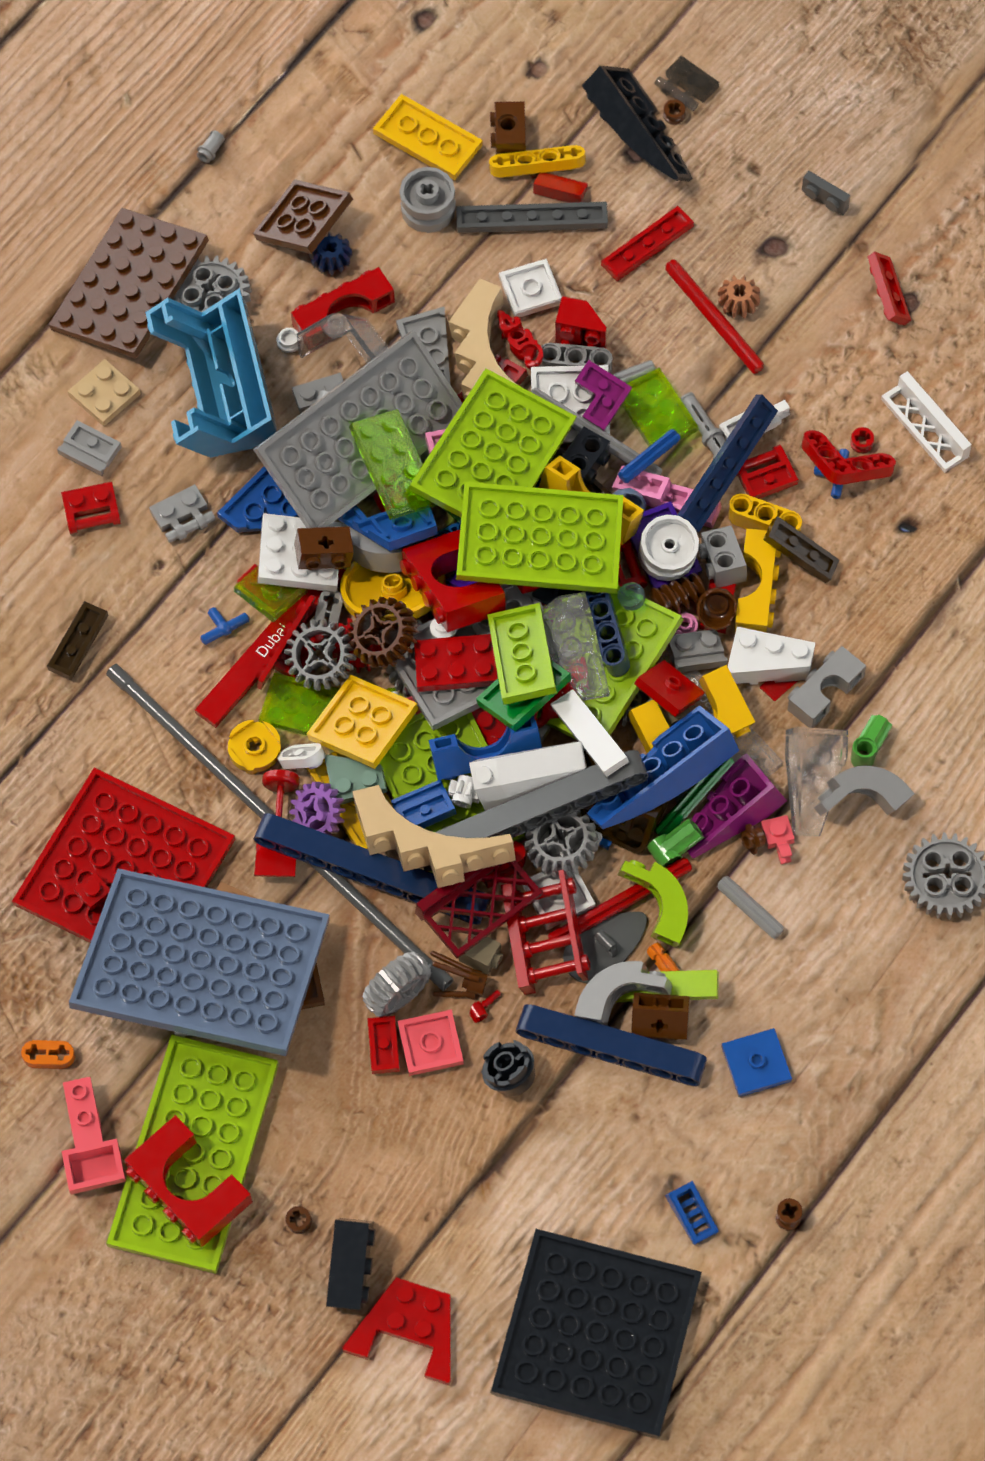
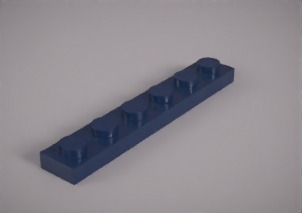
M762 394L755 395L677 514V516L689 521L697 533L700 532L778 412Z

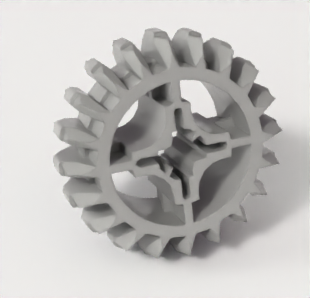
M323 618L320 620L319 626L314 619L310 620L311 628L302 623L300 625L303 630L301 634L296 630L292 632L297 637L296 640H287V643L293 646V648L285 649L284 651L286 655L292 656V658L285 660V664L288 666L294 665L288 671L289 674H297L295 681L298 683L304 681V687L308 689L314 682V689L316 691H320L322 683L326 690H330V681L339 686L340 681L338 677L340 675L344 679L349 677L344 672L345 669H354V666L348 663V661L356 660L357 658L354 654L349 653L354 650L347 644L352 638L348 634L344 635L346 629L343 626L337 628L335 621H331L328 627L327 620ZM320 634L331 635L328 640L325 638L318 644L309 640L313 636ZM337 642L340 645L341 651L338 664L332 658V652L336 648L334 645ZM303 646H305L309 652V657L305 661L306 665L304 666V668L301 663V651ZM312 647L317 650L320 649L329 662H326L324 659L321 660ZM320 666H327L331 669L330 672L323 675L310 674L312 670L316 671Z
M578 810L526 832L525 838L528 841L525 842V849L528 851V859L534 860L533 865L536 869L542 866L541 869L544 874L552 870V876L555 878L559 873L558 871L563 869L567 876L568 871L571 870L577 875L579 873L578 867L586 869L588 867L586 860L593 861V852L598 850V845L595 843L598 841V834L594 832L596 830L595 825L589 823L590 819L587 815L581 817V811ZM551 829V835L544 839L545 842L540 844L544 834ZM557 835L559 836L560 840H562V839L564 840L565 845H566V849H565L563 843H562V844H559ZM583 839L580 848L572 854L571 849L578 844V841ZM553 855H560V856H562V858H557V857H552V856H553Z
M408 952L398 956L394 961H390L379 973H376V976L369 981V985L365 987L362 995L363 1001L370 1012H373L378 1017L390 1016L411 1002L414 997L418 996V993L424 989V985L428 983L431 976V968L427 965V961L418 953Z

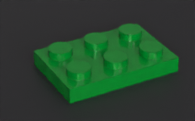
M551 660L558 693L572 678L568 671ZM496 679L476 698V701L481 708L516 732L557 693L504 705L499 679Z

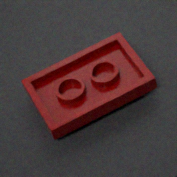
M491 634L417 640L418 643L414 644L418 692L486 687L498 679Z

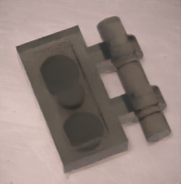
M682 55L666 70L665 77L668 80L659 76L654 83L661 88L660 91L666 96L671 95L673 98L682 101L685 108L688 107L692 111H695L699 105L694 100L695 98L704 103L719 88V81ZM677 87H681L685 90V92H682Z

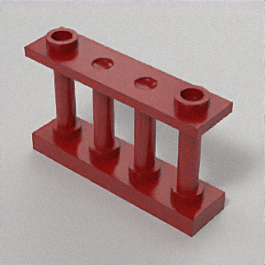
M564 869L558 871L560 883L541 887L540 889L543 894L536 899L539 900L563 894L564 909L528 918L525 915L522 916L520 911L507 921L518 988L524 995L536 993L534 984L538 983V980L576 971L583 981L589 980L587 971L591 970L588 955L583 952L573 894L577 893L574 878L567 876ZM512 884L501 885L502 895L511 896ZM515 888V897L527 898L533 893L531 890L521 892V890ZM503 901L506 914L510 911L511 902ZM567 919L570 934L535 943H530V941L526 940L525 932H528L529 928ZM572 945L574 960L538 969L531 967L530 958L533 957V954Z

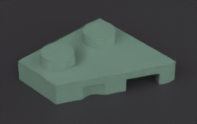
M333 755L325 756L331 789H338L339 792L336 797L344 799L340 805L354 801L352 791L379 785L382 793L388 792L381 764H378L376 769L350 758Z

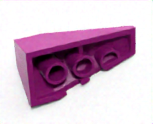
M747 753L727 770L721 777L722 782L715 792L711 791L707 796L708 802L704 808L693 816V822L700 828L704 837L687 850L693 859L746 830L745 825L751 824L753 826L766 819L787 801Z

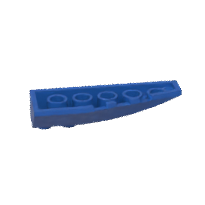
M699 705L659 735L652 742L653 748L647 754H641L648 773V779L640 785L597 802L587 812L588 817L602 829L635 818L675 798L708 776L740 751L730 729Z

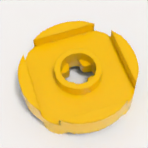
M247 720L238 724L230 733L228 741L229 757L236 767L244 770L247 774L253 775L265 771L277 762V757L281 752V740L277 730L268 722L263 721L261 723ZM252 741L255 744L260 742L259 750L250 751L249 743Z

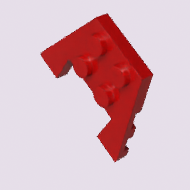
M396 1277L344 1344L343 1352L368 1360L377 1332L433 1349L424 1375L425 1378L450 1386L451 1296L448 1293Z

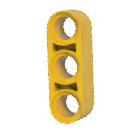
M741 493L734 495L730 500L728 517L730 522L738 527L767 531L771 521L778 516L801 532V516L792 510ZM737 508H743V509H745L746 511H744V512H738V511H736L735 509H737ZM768 517L770 518V520L764 521L760 518Z

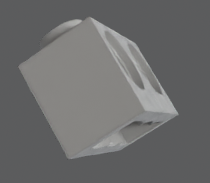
M732 525L702 532V543L699 544L698 550L701 559H706L707 564H705L708 579H714L715 586L719 588L747 581V565Z

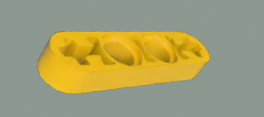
M578 145L496 154L489 159L490 174L494 177H510L577 169L585 165L586 154L585 149Z

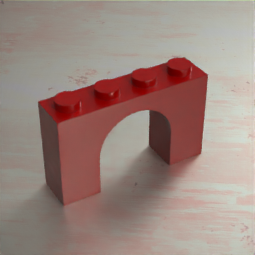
M460 530L403 548L402 560L400 561L402 573L405 576L408 575L414 590L420 592L425 606L432 609L436 622L438 624L441 623L447 632L488 619L487 614L506 610L505 592L497 583L476 582L467 586L451 587L437 581L440 576L457 570Z
M175 1115L124 1159L128 1168L125 1172L135 1184L140 1181L145 1186L144 1193L154 1204L159 1201L165 1208L162 1212L170 1222L174 1224L177 1221L184 1228L181 1232L191 1244L196 1241L203 1247L253 1201L251 1194L232 1174L210 1194L198 1200L180 1199L167 1189L166 1177L169 1169L197 1143L195 1135Z

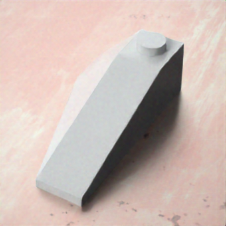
M582 741L482 758L469 763L474 790L485 811L587 768Z

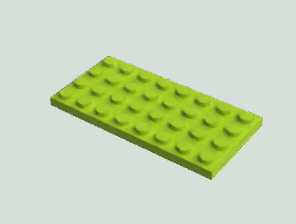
M171 1035L136 1149L175 1115L195 1135L197 1143L181 1156L168 1171L166 1187L174 1196L183 1200L201 1199L210 1194L231 1174L243 1185L278 1069V1060ZM127 1175L107 1239V1247L217 1274L232 1221L203 1247L196 1241L191 1244L181 1232L184 1228L177 1221L173 1224L162 1211L165 1208L159 1201L154 1204L144 1193L145 1186L140 1181L135 1184Z

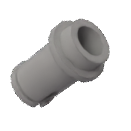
M211 131L204 144L197 148V157L205 163L213 161L216 151L225 141L224 136L218 131Z

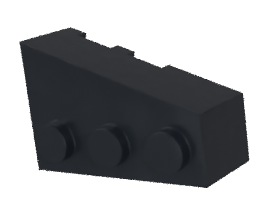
M347 1218L335 1220L326 1301L327 1307L361 1310L363 1304H368L370 1287L366 1286L367 1275H371L373 1258H369L371 1246L375 1244L376 1229H373L374 1221Z

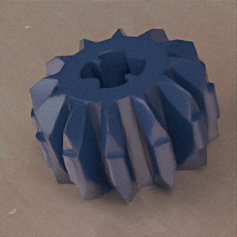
M329 231L313 253L309 254V257L312 260L313 267L319 268L321 274L328 270L333 275L334 270L342 273L344 270L343 266H349L352 249L350 248L349 241L342 239L340 233L332 236V233Z

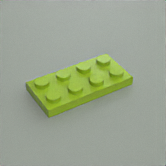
M540 603L487 614L503 704L506 705L557 693Z

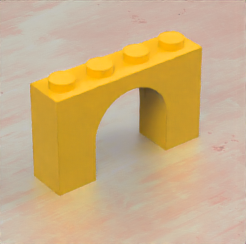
M727 665L703 675L699 683L712 707L713 716L726 725L736 738L750 733L749 727L755 723V720ZM654 700L630 710L627 714L646 753L653 748L652 742L670 728L657 702Z

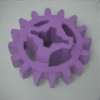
M312 782V784H304V790L296 791L298 799H291L295 809L289 811L290 814H295L293 822L331 836V832L340 831L337 823H344L340 813L346 812V809L340 808V804L344 799L336 797L339 792L338 789H331V784Z

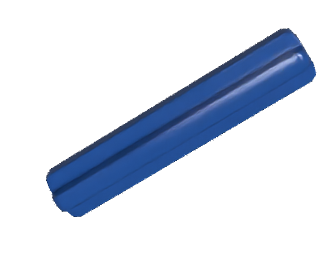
M670 429L622 468L618 473L619 478L624 483H629L677 444L681 438L676 430Z

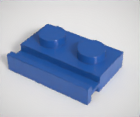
M441 780L391 800L392 807L397 813L423 829L457 814Z

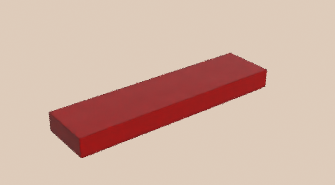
M677 206L601 260V266L618 282L693 228L694 221Z

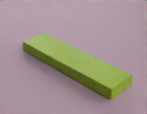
M718 970L660 971L666 975L673 985L670 995L690 996V1000L718 999ZM632 991L621 996L616 1002H633L634 992L657 993Z

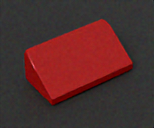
M544 172L539 173L535 179L533 194L568 203H577L583 201L588 183Z

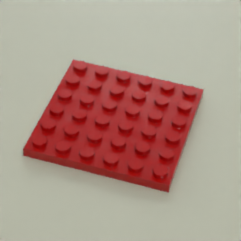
M94 767L19 888L12 903L14 906L91 943L106 901L91 911L75 893L74 887L88 876L96 872L105 884L111 888L117 869H123L207 888L236 840L235 835Z

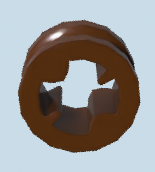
M677 99L667 101L663 108L664 120L671 125L683 122L685 119L684 103ZM674 109H676L679 111V113L676 114L675 112L674 115L670 114V110L674 112Z
M295 1206L287 1212L285 1222L293 1233L303 1234L311 1228L312 1218L306 1208ZM301 1214L302 1218H306V1221H302V1226L297 1227L296 1223H291L292 1219H296L294 1215Z

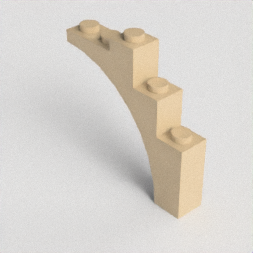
M483 279L477 281L449 320L451 338L461 343L455 351L457 368L467 374L461 383L464 400L485 368L515 383L497 364L490 349L491 332L497 311L504 304L502 287Z
M379 785L352 791L356 813L369 854L373 855L397 849L403 871L431 865L438 888L464 882V873L515 861L511 834L489 838H461L438 834L409 822L397 813L385 799Z

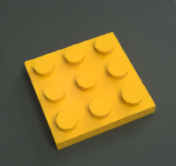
M350 674L307 732V736L310 741L319 743L328 749L376 769L418 711V705L414 701Z

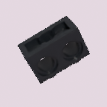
M583 426L561 457L582 469L583 483L585 486L587 484L591 485L597 476L598 468L601 465L605 466L611 457V452H609L610 441ZM592 449V450H595L596 452H589V451H587V450Z

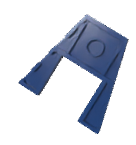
M401 475L394 477V481H396L403 496L410 503L368 518L355 505L339 517L338 520L389 551L401 549L408 544L424 541L428 537L437 535V525L428 500L421 496H406Z

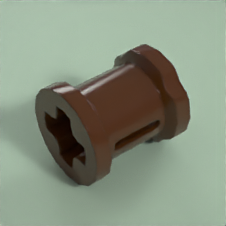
M791 1198L784 1199L777 1207L776 1223L786 1231L796 1229L801 1221L803 1210L797 1200ZM784 1211L794 1214V1217L790 1219L788 1215L784 1216Z

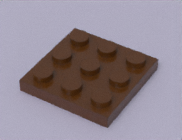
M294 179L253 232V235L257 241L312 254L352 202L353 198L346 191Z

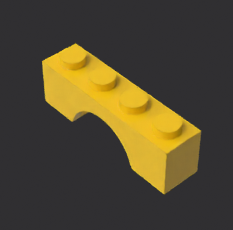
M560 455L545 467L538 487L589 492L583 483L581 469ZM623 497L620 542L622 545L637 533L644 513V509Z
M746 528L743 557L746 565L758 575L760 585L752 594L738 599L734 634L737 627L767 632V628L773 627L774 612H769L770 604L775 605L777 589L772 588V581H778L779 565H774L775 557L780 558L781 552L763 540L767 532L766 530Z

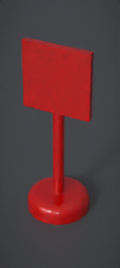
M270 770L262 776L264 787L270 791L277 792L275 815L282 817L283 793L292 792L299 787L300 777L292 771ZM256 843L254 876L295 877V858Z

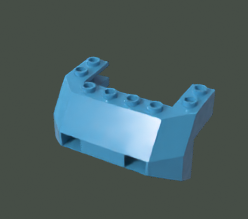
M240 288L203 312L170 298H166L145 312L150 334L185 348L186 362L190 370L198 409L192 408L186 412L189 425L177 420L171 422L173 438L177 445L211 458L252 449L277 432V425L255 336Z

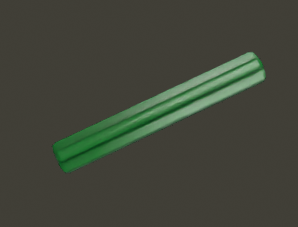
M731 757L687 791L657 825L655 832L658 836L670 833L682 823L734 764L733 758Z

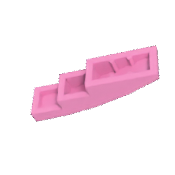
M642 471L629 483H624L617 475L612 486L615 491L632 488L640 492L646 505L652 508L671 501L677 514L694 490L671 484L670 478ZM720 501L704 526L713 528L722 508Z

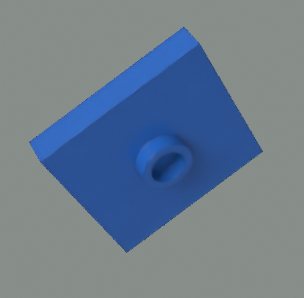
M775 1028L721 1044L738 1097L792 1082V1077Z

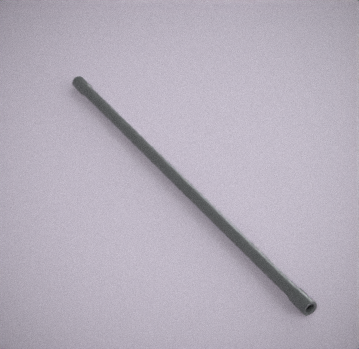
M114 664L108 669L106 675L121 690L127 692L261 819L265 813L275 815L266 804L137 685L134 679L118 664ZM311 865L403 953L415 952L423 957L431 968L429 979L442 991L452 984L454 979L446 971L432 965L433 961L345 878Z

